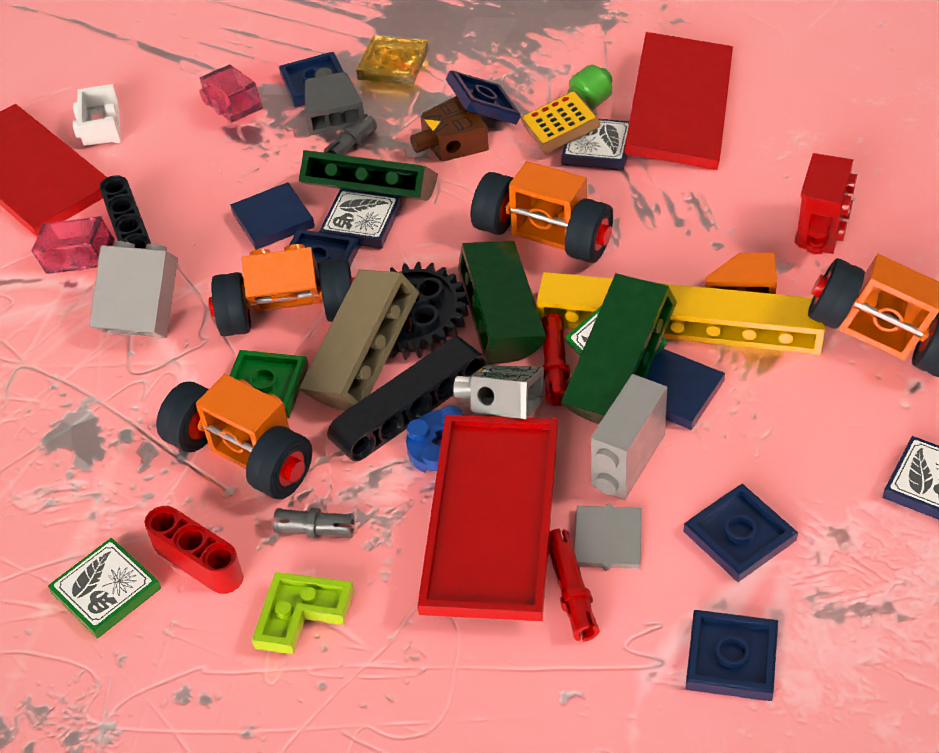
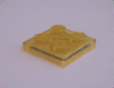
M372 36L356 69L357 79L371 82L414 85L429 51L428 40Z

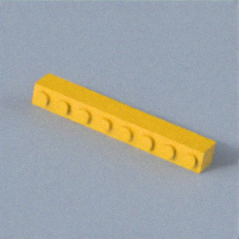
M543 272L536 301L540 319L542 320L545 316L549 325L548 314H559L564 319V328L575 329L602 306L613 278ZM659 283L669 286L677 301L663 335L665 339L821 355L825 325L808 317V310L813 299L811 297Z

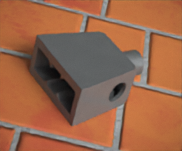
M320 68L316 71L315 78H309L305 81V114L309 136L350 127L364 114L362 99L347 73L333 74L329 68Z

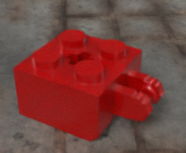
M812 153L800 195L802 200L798 229L794 241L799 248L807 249V252L813 255L822 254V252L834 254L837 241H844L847 222L843 221V219H850L853 205L852 196H848V194H854L858 174L851 173L854 159Z

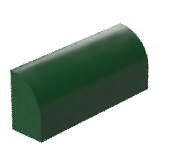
M303 150L299 182L308 185L427 201L435 189L438 173L423 165Z
M515 241L462 243L458 271L487 364L515 362L530 356L541 347L546 334Z
M615 273L561 400V404L588 421L600 424L632 374L646 379L677 304L669 286Z

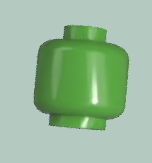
M593 64L587 65L571 77L568 93L575 90L590 109L593 110L612 95V76L603 67L600 68Z

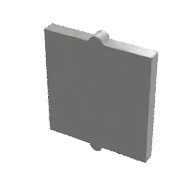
M606 504L605 507L577 506L574 552L579 567L603 568L605 571H609L611 568L640 569L641 508L613 507L612 504Z

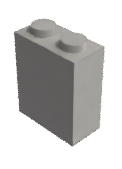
M115 241L114 246L101 245L89 327L108 333L167 338L178 258L167 252V247L157 244H147L146 249L135 248L134 244L123 241Z
M634 374L630 376L591 436V486L597 488L602 493L615 495L626 500L665 436L667 386Z

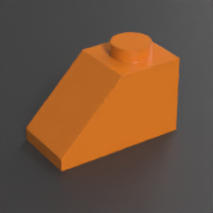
M738 253L706 276L705 287L776 294L777 273L775 253Z

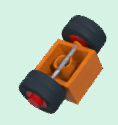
M529 161L523 164L514 178L496 172L486 173L477 185L470 211L471 223L478 230L502 235L511 225L512 235L565 250L568 256L589 263L597 262L604 253L611 238L614 216L613 208L610 205L587 198V177Z
M303 244L288 245L284 247V251L271 253L269 249L253 250L249 252L250 255L241 256L243 276L241 272H234L212 277V297H209L211 317H215L220 335L226 337L250 332L251 307L254 312L320 304L323 299L326 318L328 322H333L355 277H351L349 261L344 257L320 261L318 275L317 262L311 247L305 248Z
M878 253L866 272L858 266L836 258L825 274L819 275L811 291V294L814 296L808 310V317L830 328H838L839 331L904 361L915 347L912 365L922 371H927L935 377H939V281Z
M224 373L210 389L196 382H182L168 393L157 415L156 429L163 441L184 452L198 451L208 443L210 451L245 468L247 482L254 489L263 492L273 499H285L294 493L303 482L309 470L313 453L311 442L305 436L289 428L284 403L274 394H266L253 388L245 380H237Z

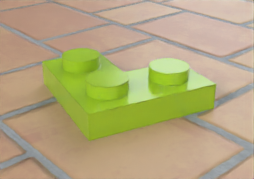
M275 572L252 637L254 649L294 655L305 620L345 625L354 594L353 582Z

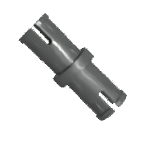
M363 114L353 125L341 130L340 136L324 149V153L347 155L353 149L357 150L362 145L361 142L377 129L375 119L372 116L368 117V114Z
M276 508L273 517L289 520V523L273 522L275 533L307 534L308 538L317 539L318 535L351 539L354 534V528L338 526L339 524L355 525L353 513H323L320 508H310L309 511Z

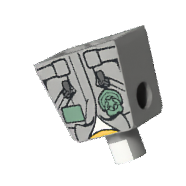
M483 366L471 377L456 376L453 388L454 397L471 399V411L473 413L527 419L543 403L544 367Z

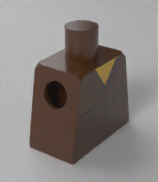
M457 96L423 112L420 116L422 132L410 136L412 148L416 153L431 148L440 161H448L489 150L487 125L477 113L465 110Z

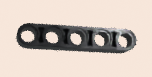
M120 175L105 178L100 183V191L117 241L132 243L135 245V248L146 249V245L151 244L128 180Z
M454 337L335 418L329 425L327 437L352 461H361L406 430L407 425L412 420L431 412L454 396L453 388L456 376L471 377L483 366H486L487 359L460 337Z

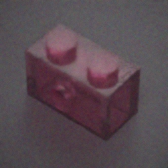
M231 64L199 77L202 86L199 93L204 104L211 106L219 116L222 115L231 123L263 109L256 83Z
M101 216L42 224L31 252L46 274L98 268L101 245L113 246L115 239Z

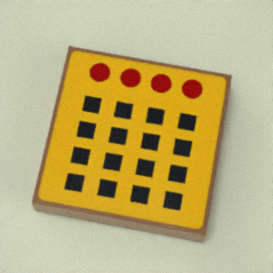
M575 90L521 116L523 126L545 154L601 126L596 114Z

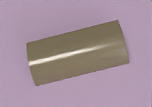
M358 270L299 387L303 393L324 405L343 411L348 410L370 395L419 294V291L401 272Z

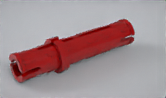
M553 313L548 314L549 325L545 316L541 320L546 334L543 342L544 364L542 367H544V379L546 381V401L552 406H561V394L564 396L567 389L570 366L566 365L564 319L559 314Z
M560 528L551 530L548 552L550 553L551 562L561 590L562 597L559 600L562 610L567 612L574 639L580 641L582 635L583 642L592 640L599 635L600 630L591 608V603H593L591 591L585 587L569 532L563 529L561 535Z

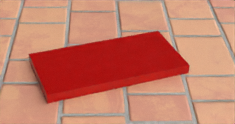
M645 32L623 154L718 170L733 46Z
M16 103L0 111V205L32 234L38 237L103 199L100 183L107 176Z
M445 415L417 604L419 615L543 622L558 419Z

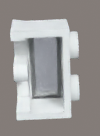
M113 84L77 89V102H73L74 114L77 119L73 120L76 138H81L84 146L110 142L121 144L120 106Z

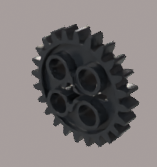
M420 262L416 263L414 269H409L408 265L403 263L402 271L400 272L419 291V294L389 356L394 358L398 352H402L404 360H407L411 352H415L418 358H422L423 350L428 349L432 352L435 350V345H443L447 342V336L452 338L458 337L456 328L465 327L463 317L469 315L467 309L469 304L462 282H457L454 273L448 275L445 267L436 272L434 263H430L426 269H422ZM393 267L390 268V272H397Z

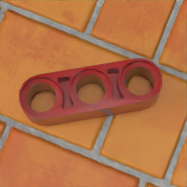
M159 506L149 511L144 523L152 546L158 555L219 594H228L240 587L244 576L236 550L230 543L171 506Z

